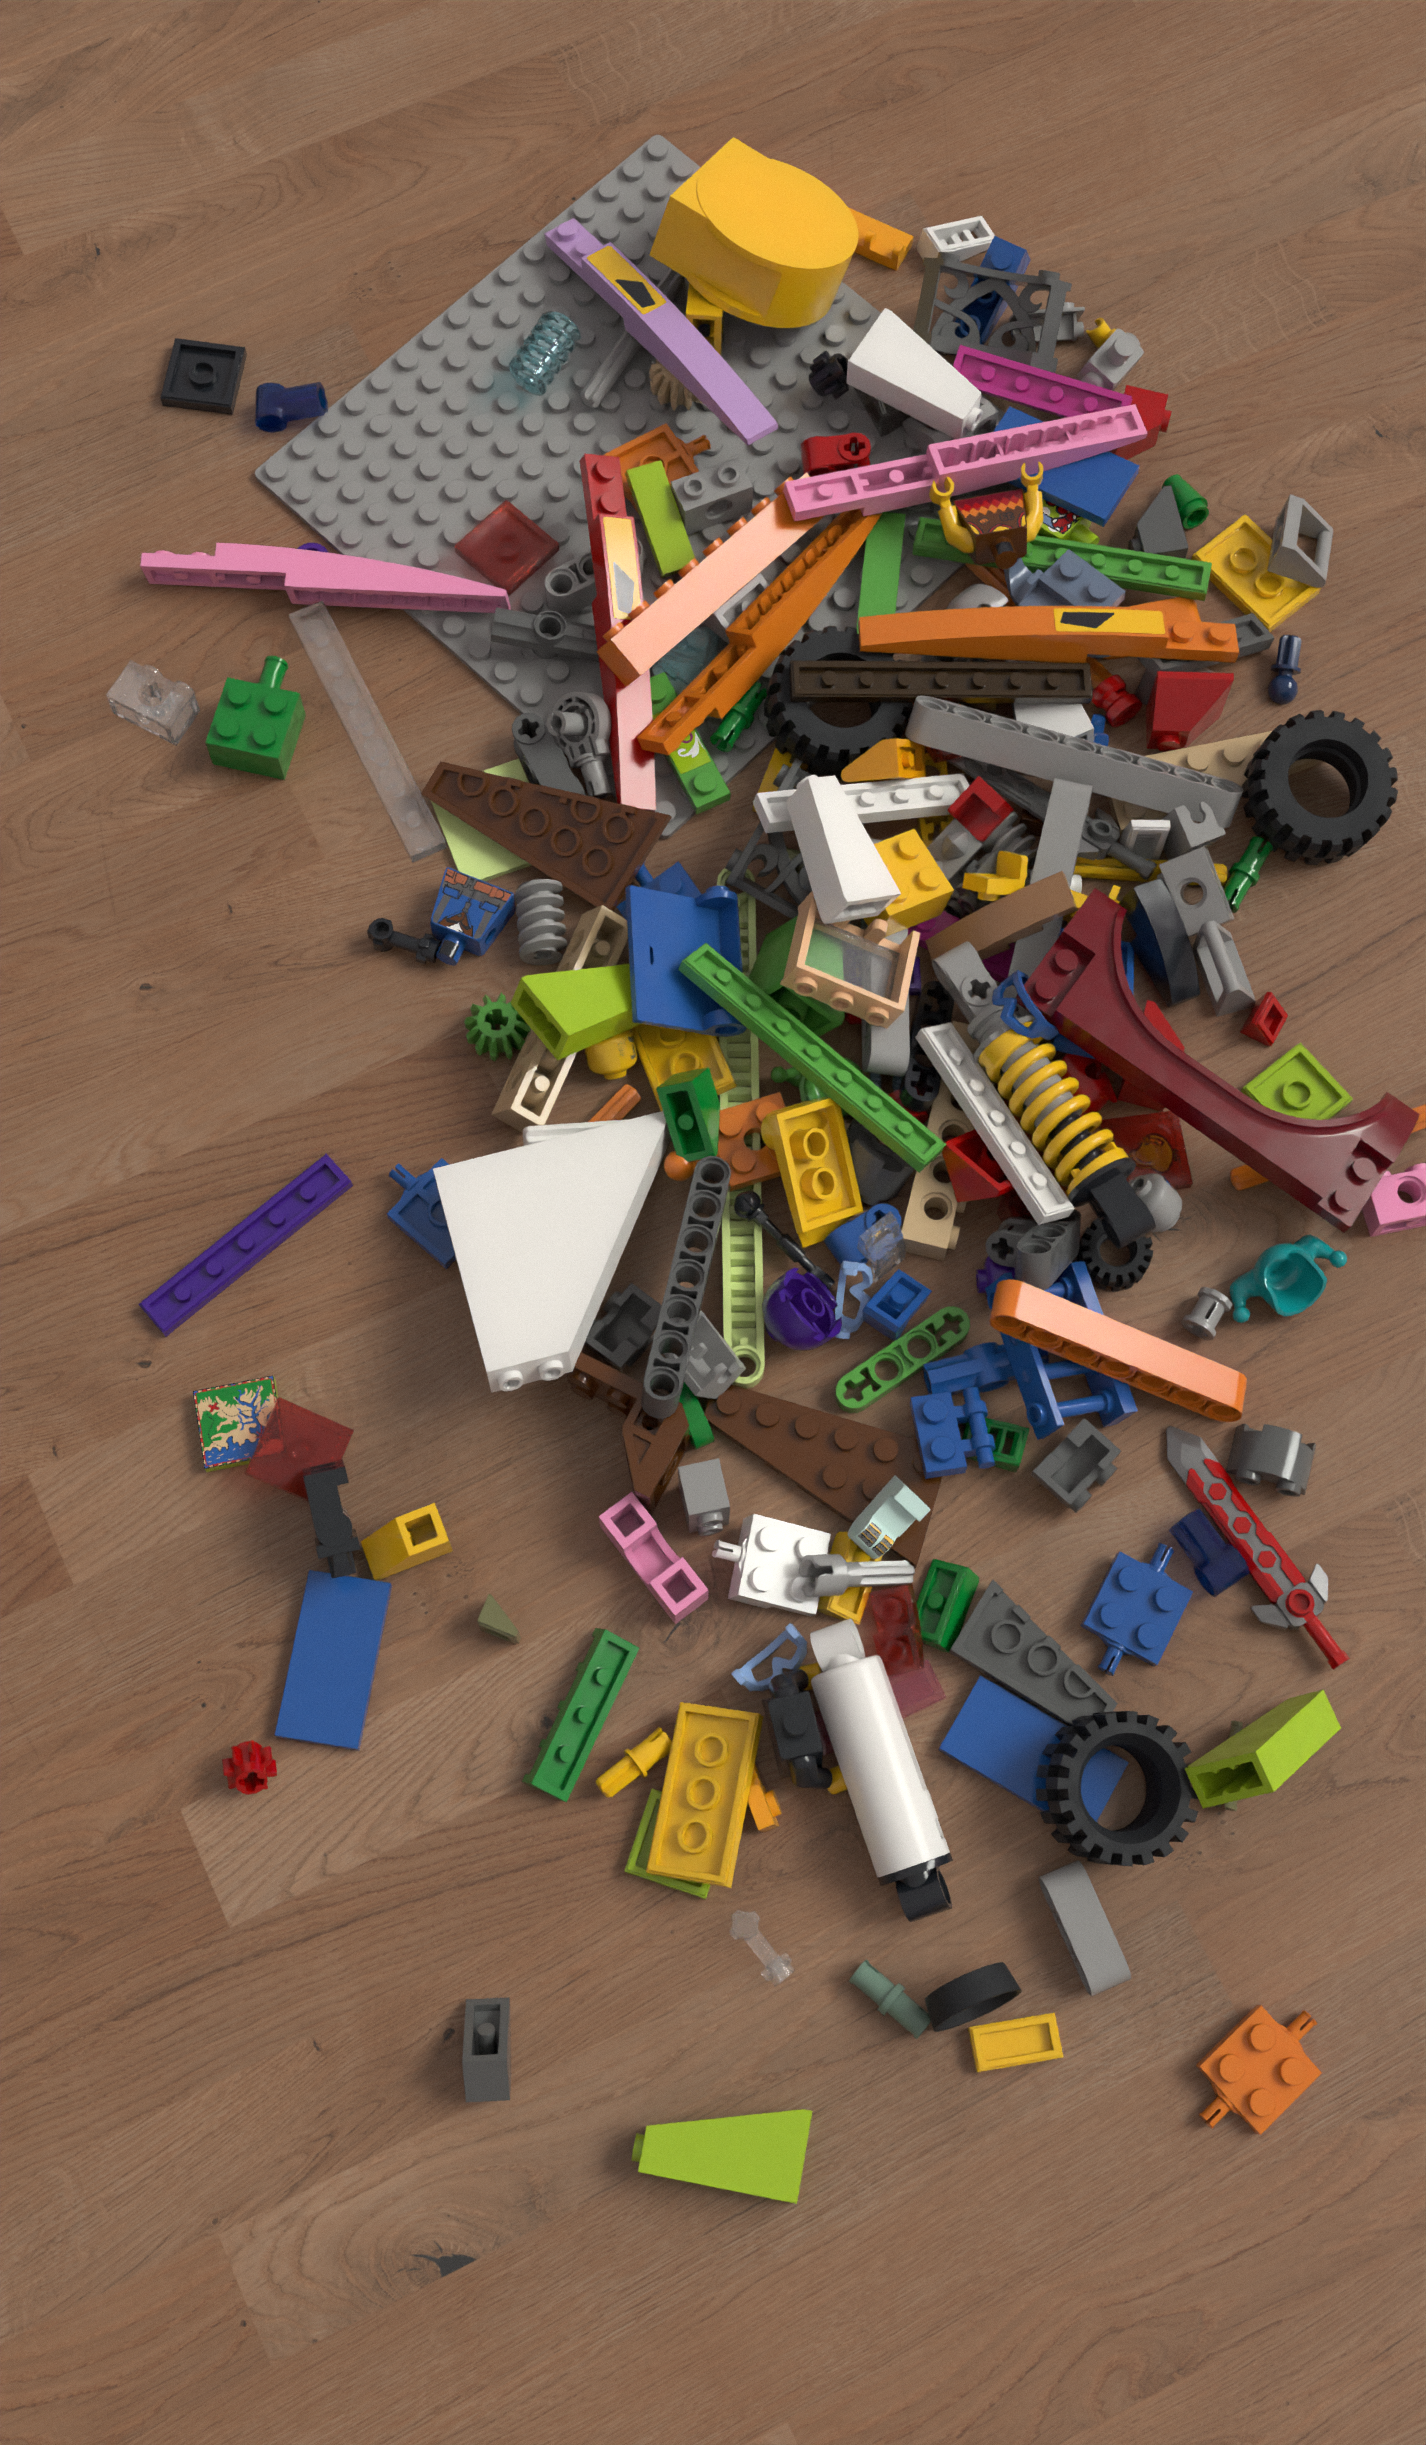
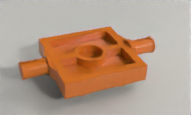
M665 423L603 455L619 457L624 497L631 502L637 511L625 476L626 470L661 460L671 487V481L699 472L694 464L693 457L711 449L708 438L706 439V435H702L686 444L676 437L668 424Z
M1256 2005L1196 2064V2067L1211 2082L1214 2093L1217 2096L1199 2114L1201 2119L1205 2120V2123L1211 2129L1231 2111L1241 2116L1256 2134L1261 2135L1322 2074L1304 2053L1299 2042L1317 2025L1316 2021L1310 2018L1311 2015L1303 2010L1286 2028L1277 2023L1262 2005Z

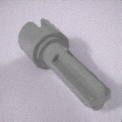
M840 1554L805 1555L799 1567V1574L802 1577H814L815 1583H807L802 1587L801 1590L807 1597L840 1596L847 1587L910 1585L913 1582L915 1569L907 1560L846 1562Z

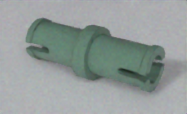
M867 1959L850 1978L849 1982L851 1984H854L879 2006L877 2011L883 2016L888 2013L914 2035L915 2039H918L930 2024L929 2013L904 1993L906 1988L900 1983L897 1985L893 1984L873 1967Z

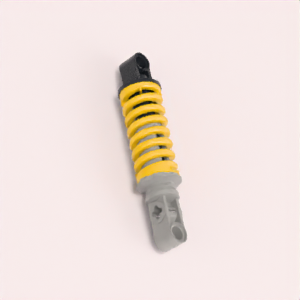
M966 941L933 959L932 966L938 980L949 991L962 1014L970 1023L967 1028L968 1033L972 1039H977L980 1044L973 1055L975 1062L986 1068V1073L991 1081L999 1083L998 1092L1000 1096L1010 1101L1009 1109L1013 1115L1021 1118L1020 1125L1023 1131L1033 1135L1032 1144L1034 1148L1044 1152L1043 1160L1047 1167L1056 1169L1055 1179L1058 1184L1068 1186L1066 1195L1072 1205L1080 1207L1089 1204L1102 1223L1110 1241L1118 1249L1154 1230L1156 1225L1150 1210L1127 1181V1178L1134 1171L1136 1163L1132 1158L1128 1157L1123 1148L1117 1147L1112 1142L1113 1133L1111 1130L1103 1129L1091 1134L1101 1124L1102 1116L1098 1112H1090L1080 1117L1090 1106V1098L1083 1094L1073 1096L1079 1088V1082L1076 1078L1068 1077L1061 1079L1067 1071V1064L1062 1060L1050 1062L1056 1054L1055 1046L1051 1043L1039 1045L1038 1043L1043 1039L1042 1037L1031 1039L1018 1034L1000 1018L1004 1006H996L992 1002L993 990L998 986L984 967L972 944ZM1016 1005L1013 1016L1025 1027H1030L1035 1019L1034 1016L1027 1015L1021 1017L1018 1012L1019 1007Z

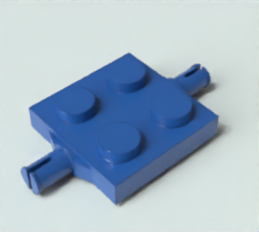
M441 1158L428 1172L419 1175L417 1178L411 1175L401 1164H397L395 1166L396 1171L392 1169L389 1177L405 1190L400 1201L387 1213V1217L440 1265L447 1269L456 1260L433 1169L449 1164Z
M1158 1543V1547L1149 1564L1139 1562L1120 1551L1116 1553L1080 1625L1082 1628L1099 1636L1104 1644L1108 1646L1097 1667L1100 1671H1105V1674L1114 1676V1672L1123 1655L1137 1657L1153 1667L1158 1665L1190 1600L1193 1591L1173 1581L1164 1572L1172 1554H1174V1550L1171 1547L1166 1549L1167 1545Z

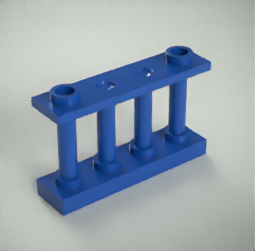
M1084 1261L1070 1263L1051 1287L1044 1290L1103 1315ZM1011 1272L1004 1273L985 1288L988 1305L991 1310L996 1285L1002 1280H1014ZM1000 1332L1027 1409V1419L1033 1427L1037 1440L1046 1438L1064 1425L1062 1418L1098 1412L1103 1427L1119 1424L1138 1411L1128 1384L1070 1360L1043 1364L1036 1346ZM1079 1374L1086 1376L1092 1396L1056 1402L1049 1380Z

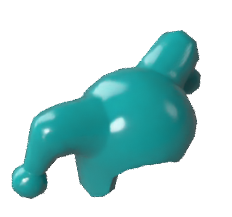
M1311 1234L1303 1236L1294 1244L1283 1243L1269 1247L1258 1257L1253 1269L1238 1277L1231 1284L1229 1294L1234 1306L1233 1319L1238 1323H1244L1249 1320L1250 1311L1246 1308V1300L1251 1297H1262L1274 1311L1282 1316H1293L1303 1312L1321 1296L1327 1283L1325 1274L1313 1260L1316 1258L1327 1259L1332 1266L1340 1268L1347 1263L1346 1254L1341 1250L1335 1251L1318 1237Z

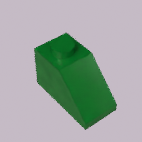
M709 1067L673 1074L658 1086L656 1090L676 1155L683 1157L687 1162L700 1160L708 1156H716L718 1154L720 1102Z

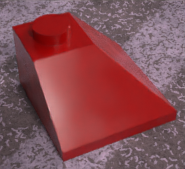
M1157 671L1146 706L1147 749H1158L1159 751L1167 752L1189 746L1220 718L1234 681V673Z

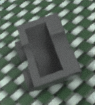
M995 852L984 855L979 862L975 859L969 861L949 882L954 892L944 908L947 913L961 919L964 915L968 916L991 902L977 899L978 892L962 887L964 873L996 874L998 855Z
M854 1118L846 1133L861 1200L869 1205H877L880 1200L887 1201L896 1198L914 1171V1168L888 1146L881 1143L874 1134Z
M631 1283L623 1293L616 1291L609 1298L603 1309L607 1312V1315L602 1320H594L584 1345L622 1372L626 1365L631 1367L652 1343L653 1340L650 1337L656 1330L662 1305Z
M1084 1418L1066 1436L1061 1444L1033 1470L1031 1475L1067 1508L1077 1513L1091 1498L1092 1494L1087 1490L1095 1481L1100 1486H1103L1118 1469L1112 1462L1120 1454L1121 1450Z
M1246 1423L1241 1424L1235 1430L1226 1472L1236 1475L1235 1479L1241 1483L1259 1485L1260 1480H1266L1276 1484V1492L1286 1496L1299 1497L1300 1494L1305 1495L1316 1444L1301 1443L1302 1434L1286 1428L1264 1424L1262 1431L1249 1428Z

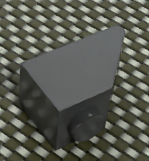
M1171 485L1163 487L1138 521L1133 539H1130L1128 542V550L1186 558L1188 544Z
M510 1997L466 1999L462 2056L466 2102L510 2100Z

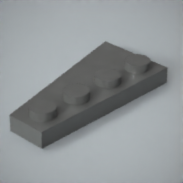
M992 1580L949 1652L1069 1727L1074 1726L1072 1720L1078 1717L1090 1716L1098 1712H1113L1118 1703L1079 1664L1076 1665L1061 1650V1646L1050 1635L1047 1636L1030 1619L1031 1616L1019 1604L1016 1605L1003 1592L1004 1589Z

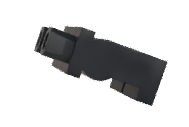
M343 1459L302 1468L317 1535L314 1539L318 1559L327 1557L331 1578L357 1573L352 1551L360 1549L356 1530L352 1529V1522L347 1510L341 1505L337 1485L349 1483Z

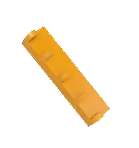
M849 208L858 228L859 239L855 253L897 271L913 245L914 236Z

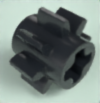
M826 350L813 359L814 364L810 366L812 372L809 374V382L818 395L825 397L832 394L836 400L849 391V384L846 383L848 359L844 355L837 353L830 356Z

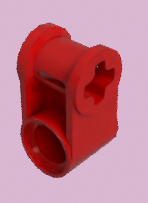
M861 433L826 437L814 436L804 440L800 446L803 475L807 472L810 477L853 469L854 464H857V468L871 465L869 460L871 443ZM852 443H855V451H851Z

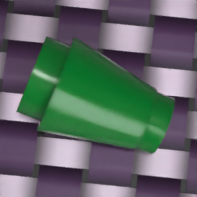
M1176 474L1167 478L1162 485V489L1164 486L1171 485L1182 526L1186 529H1193L1201 525L1209 515L1207 500L1182 479L1180 475Z

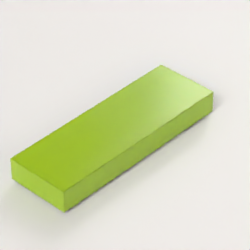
M659 460L626 470L625 476L661 578L678 574L677 572L694 559L695 556L662 461Z

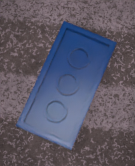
M1010 406L993 432L1042 423L1043 421ZM1107 451L1043 471V479L1038 486V491L1042 492V499L1104 527L1136 478L1139 465ZM1035 473V474H1032V475H1028V476L1034 477V476L1038 475V473ZM1020 478L1008 482L1027 491V487L1021 483Z
M309 1570L275 1731L277 1738L360 1751L392 1590L391 1583L351 1576L331 1578V1573Z
M980 1675L938 1750L1036 1809L1045 1811L1049 1809L1048 1802L1037 1801L1036 1789H1046V1778L1036 1777L1038 1765L1050 1764L1051 1758L1042 1753L1047 1744H1058L1060 1742L1055 1734L1062 1727L1068 1726ZM1105 1748L1092 1756L1084 1769L1081 1779L1083 1803L1089 1815L1096 1822L1129 1763Z

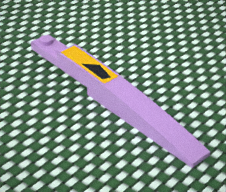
M574 218L544 233L546 245L624 318L625 330L747 446L778 429V423L721 355L679 309L611 242L603 246Z

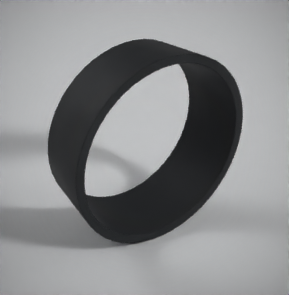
M1003 1962L987 1965L964 1974L937 1988L925 1998L933 2031L948 2030L975 2020L1010 2002L1022 1990Z

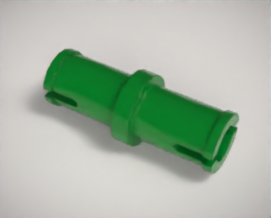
M756 681L729 710L715 733L711 735L710 741L713 745L719 739L721 740L716 747L718 750L730 752L742 731L748 729L754 722V713L767 697V689L765 687L762 688L759 694L757 693L762 686L761 683Z
M1251 837L1239 862L1233 863L1229 870L1230 877L1223 890L1229 901L1232 913L1238 911L1249 888L1257 884L1260 878L1258 873L1273 850L1272 845L1268 841L1263 848L1260 847L1264 841L1261 837Z

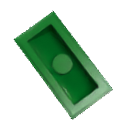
M933 1559L904 1635L943 1652L950 1653V1649L961 1632L979 1583V1576L969 1567Z

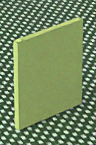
M519 759L484 770L486 773L528 782ZM431 801L459 872L482 881H488L531 866L525 860Z

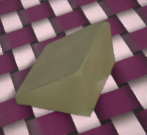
M488 1594L477 1620L481 1631L515 1645L516 1643L519 1644L521 1639L519 1631L493 1596Z

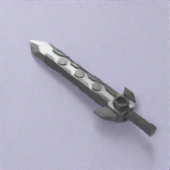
M937 749L941 758L974 779L980 776L996 792H999L1044 822L1051 795L1050 792L1011 769ZM1097 808L1095 819L1089 816L1086 817L1077 857L1100 860L1110 855L1139 873V876L1147 881L1154 873L1157 864L1151 860L1147 861L1118 843L1120 828L1111 815Z

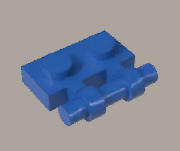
M969 1387L963 1390L965 1404L961 1406H954L951 1392L910 1398L909 1404L925 1479L966 1473L967 1464L965 1457L977 1456L978 1465L981 1469L990 1468L995 1465L992 1453L996 1449L993 1435L988 1434L985 1418L988 1416L986 1402L981 1400L977 1387ZM969 1422L972 1438L961 1440L958 1424Z

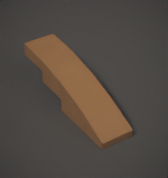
M1060 871L984 906L953 923L925 942L931 960L966 941L972 944L980 959L984 960L1011 949L1010 943L1044 930L1043 924L1076 912L1078 909L1064 872Z

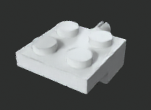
M757 1514L743 1518L738 1546L716 1540L713 1547L716 1550L712 1552V1556L715 1558L718 1557L735 1562L728 1599L766 1609L775 1607L810 1617L816 1615L819 1597H807L801 1590L807 1583H815L814 1577H802L799 1574V1567L805 1555L827 1554L831 1534Z

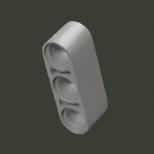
M637 539L640 572L642 576L644 568L643 547L641 542ZM591 550L554 568L545 577V594L549 610L558 612L562 616H567L592 604L597 593L595 577L589 576L594 574ZM560 590H566V591H568L567 593H563V594L556 593L557 591H560Z
M1077 1860L1039 1876V1883L1044 1897L1088 1994L1092 1997L1130 1980L1131 1973L1126 1959L1082 1863Z

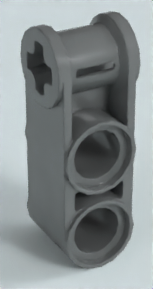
M525 713L518 716L512 724L513 745L530 783L586 795L578 778L573 775L563 751L554 741L543 719L533 713Z

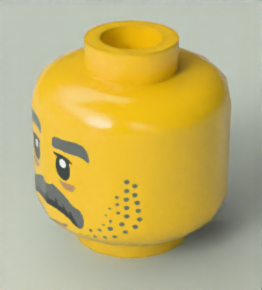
M629 1029L585 1048L589 1069L596 1074H603L604 1078L608 1080L624 1077L627 1074L626 1070L631 1068L637 1061L632 1030Z

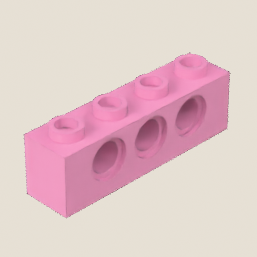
M1426 1163L1410 1166L1403 1173L1391 1175L1390 1171L1384 1173L1362 1208L1370 1237L1426 1226ZM1398 1191L1408 1193L1412 1197L1413 1203L1402 1201L1398 1196Z

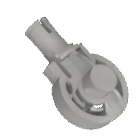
M571 691L562 695L555 703L551 714L547 718V728L556 744L568 756L570 767L581 768L588 796L603 799L613 794L604 766L606 758L611 754L607 742L612 726L610 711L604 700L597 694Z

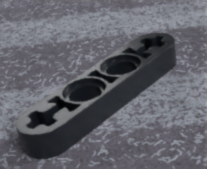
M930 981L923 986L917 997L909 1035V1064L906 1074L901 1079L899 1098L907 1109L914 1112L927 1111L936 1099L940 1088L941 1076L934 1066L924 1067L915 1058L916 1055L927 1056L915 1038L921 1029V1025L936 1026L950 1023L952 1019L955 1001L949 991L939 981ZM933 997L937 999V1004L939 1005L936 1012L930 1011L933 1005ZM919 1080L924 1081L921 1088L922 1096L917 1094V1089L915 1088Z

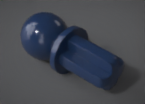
M1282 635L1280 637L1276 664L1271 665V671L1278 673V675L1270 681L1268 695L1273 702L1280 705L1292 702L1298 692L1297 683L1292 678L1293 675L1301 673L1298 662L1302 641L1298 636Z

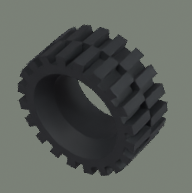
M1135 1711L1093 1713V1715L1081 1716L1072 1720L1074 1726L1062 1727L1055 1734L1060 1742L1058 1744H1047L1042 1753L1051 1758L1050 1764L1038 1765L1036 1777L1046 1778V1789H1036L1037 1801L1048 1802L1049 1809L1040 1812L1044 1823L1056 1824L1057 1829L1051 1833L1058 1843L1070 1844L1067 1851L1077 1857H1087V1861L1098 1864L1132 1867L1133 1864L1147 1865L1154 1863L1153 1856H1168L1174 1851L1169 1842L1183 1843L1189 1833L1181 1826L1183 1822L1195 1823L1199 1811L1190 1809L1189 1804L1190 1799H1198L1194 1788L1191 1787L1189 1777L1185 1771V1768L1191 1763H1185L1183 1757L1192 1752L1186 1742H1172V1739L1177 1735V1732L1169 1725L1157 1726L1158 1718L1149 1714L1138 1715V1712ZM1111 1745L1129 1752L1139 1763L1146 1780V1797L1140 1813L1130 1824L1115 1831L1102 1827L1089 1815L1081 1795V1779L1087 1763L1098 1751Z

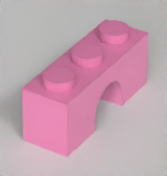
M630 1492L599 1516L600 1528L675 1624L708 1600V1588L683 1557L680 1559L671 1549L658 1530L657 1523L633 1492Z

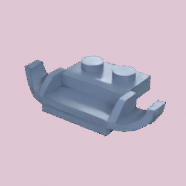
M1070 549L1044 573L1039 569L1035 573L1029 571L1024 565L1022 558H1017V562L1011 568L1004 569L1007 588L1016 606L1117 607L1125 599V590ZM1087 654V657L1104 658L1111 656Z

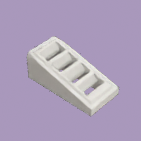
M982 216L923 228L917 244V251L923 261L924 257L938 258V252H947L959 255V262L988 250L994 238V233ZM972 231H974V233L978 237L977 239H975L971 234Z
M1131 820L1121 833L1120 844L1144 859L1159 860L1171 828L1170 820Z

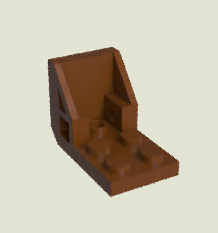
M580 1352L573 1371L566 1373L568 1383L572 1385L570 1389L587 1400H592L595 1396L608 1403L606 1406L608 1410L622 1418H626L622 1426V1433L634 1495L652 1516L690 1446L689 1424L683 1405L679 1402L675 1413L664 1419L649 1416L641 1405L643 1383ZM657 1390L652 1391L655 1395L667 1396Z

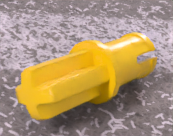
M658 1727L633 1749H625L623 1751L625 1757L597 1778L596 1784L600 1791L607 1798H610L639 1775L645 1778L648 1775L647 1771L670 1753L671 1739Z

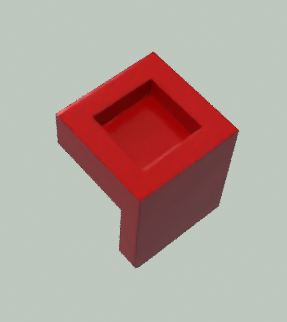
M978 776L947 811L978 841L984 842L1014 809Z

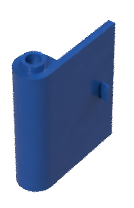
M632 885L627 886L625 890L633 1022L718 1037H729L744 1033L746 1027L678 970L681 962L686 957L707 943L743 973L737 894L729 891V888L726 886H712L697 898Z

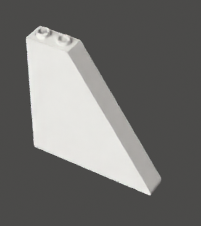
M663 1111L433 1169L491 1393L500 1390L513 1391L520 1388L523 1384L538 1380H555L563 1374L573 1371L671 1140Z

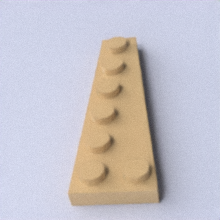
M1272 731L1146 755L1145 757L1224 778L1242 787V784L1247 780L1244 773L1248 763ZM1316 759L1295 761L1290 766L1288 775L1324 762ZM1107 797L1113 819L1120 828V836L1131 820H1161L1168 814Z

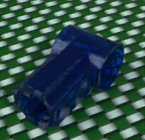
M321 382L285 388L277 383H264L256 389L255 424L260 430L265 432H280L287 428L290 421L323 416L325 413H328V401Z
M1200 1508L1183 1517L1169 1529L1194 1564L1193 1570L1198 1581L1211 1596H1218L1249 1575V1567L1242 1555L1233 1545L1225 1544Z

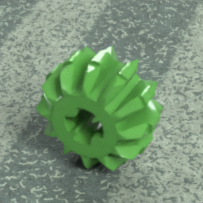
M501 993L497 998V1002H492L491 998L485 995L483 997L484 1006L472 1004L470 1010L473 1016L466 1017L465 1028L469 1030L466 1034L469 1044H476L475 1050L479 1056L489 1051L491 1060L495 1062L499 1053L504 1052L505 1056L511 1060L513 1057L512 1047L521 1050L525 1043L523 1038L527 1037L531 1028L511 1005V1001L506 1004L505 995ZM503 1024L500 1025L501 1030H495V1025Z

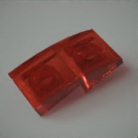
M909 1583L870 1592L869 1597L878 1634L873 1635L877 1655L882 1659L887 1676L924 1668L921 1627L913 1584Z

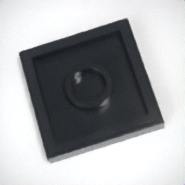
M175 338L160 397L162 406L233 415L247 357L245 347Z

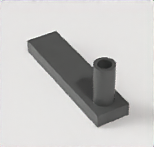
M1253 613L1219 622L1235 624L1240 652L1238 658L1269 649L1275 638ZM1137 657L1146 670L1135 691V695L1142 704L1147 705L1157 671L1190 672L1222 662Z

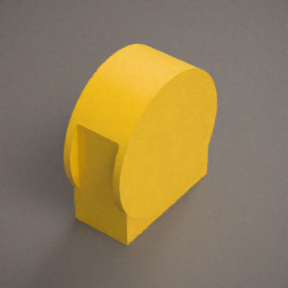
M733 137L670 195L649 256L684 276L704 298L731 315L763 326L796 328L815 323L828 313L855 252L859 236L857 224L851 211L842 199L823 182L792 165L767 158Z

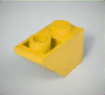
M435 1503L394 1518L361 1541L373 1578L376 1581L453 1551Z

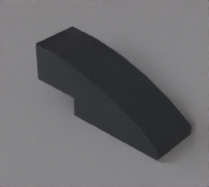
M1159 878L1133 887L1118 904L1127 910L1125 915L1137 934L1130 942L1135 953L1168 1008L1198 997L1200 995V988L1192 947L1182 918L1163 879Z

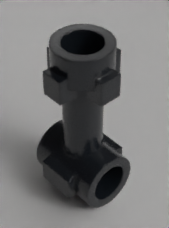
M385 918L374 920L367 930L368 938L372 940L375 950L387 952L393 947L415 953L416 962L426 964V961L435 963L437 960L436 953L441 945V941L435 940L434 935L425 933L424 937L419 939L394 931L392 921Z

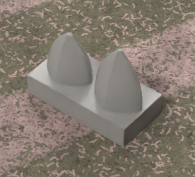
M954 819L927 849L950 882L983 847V844L961 823Z

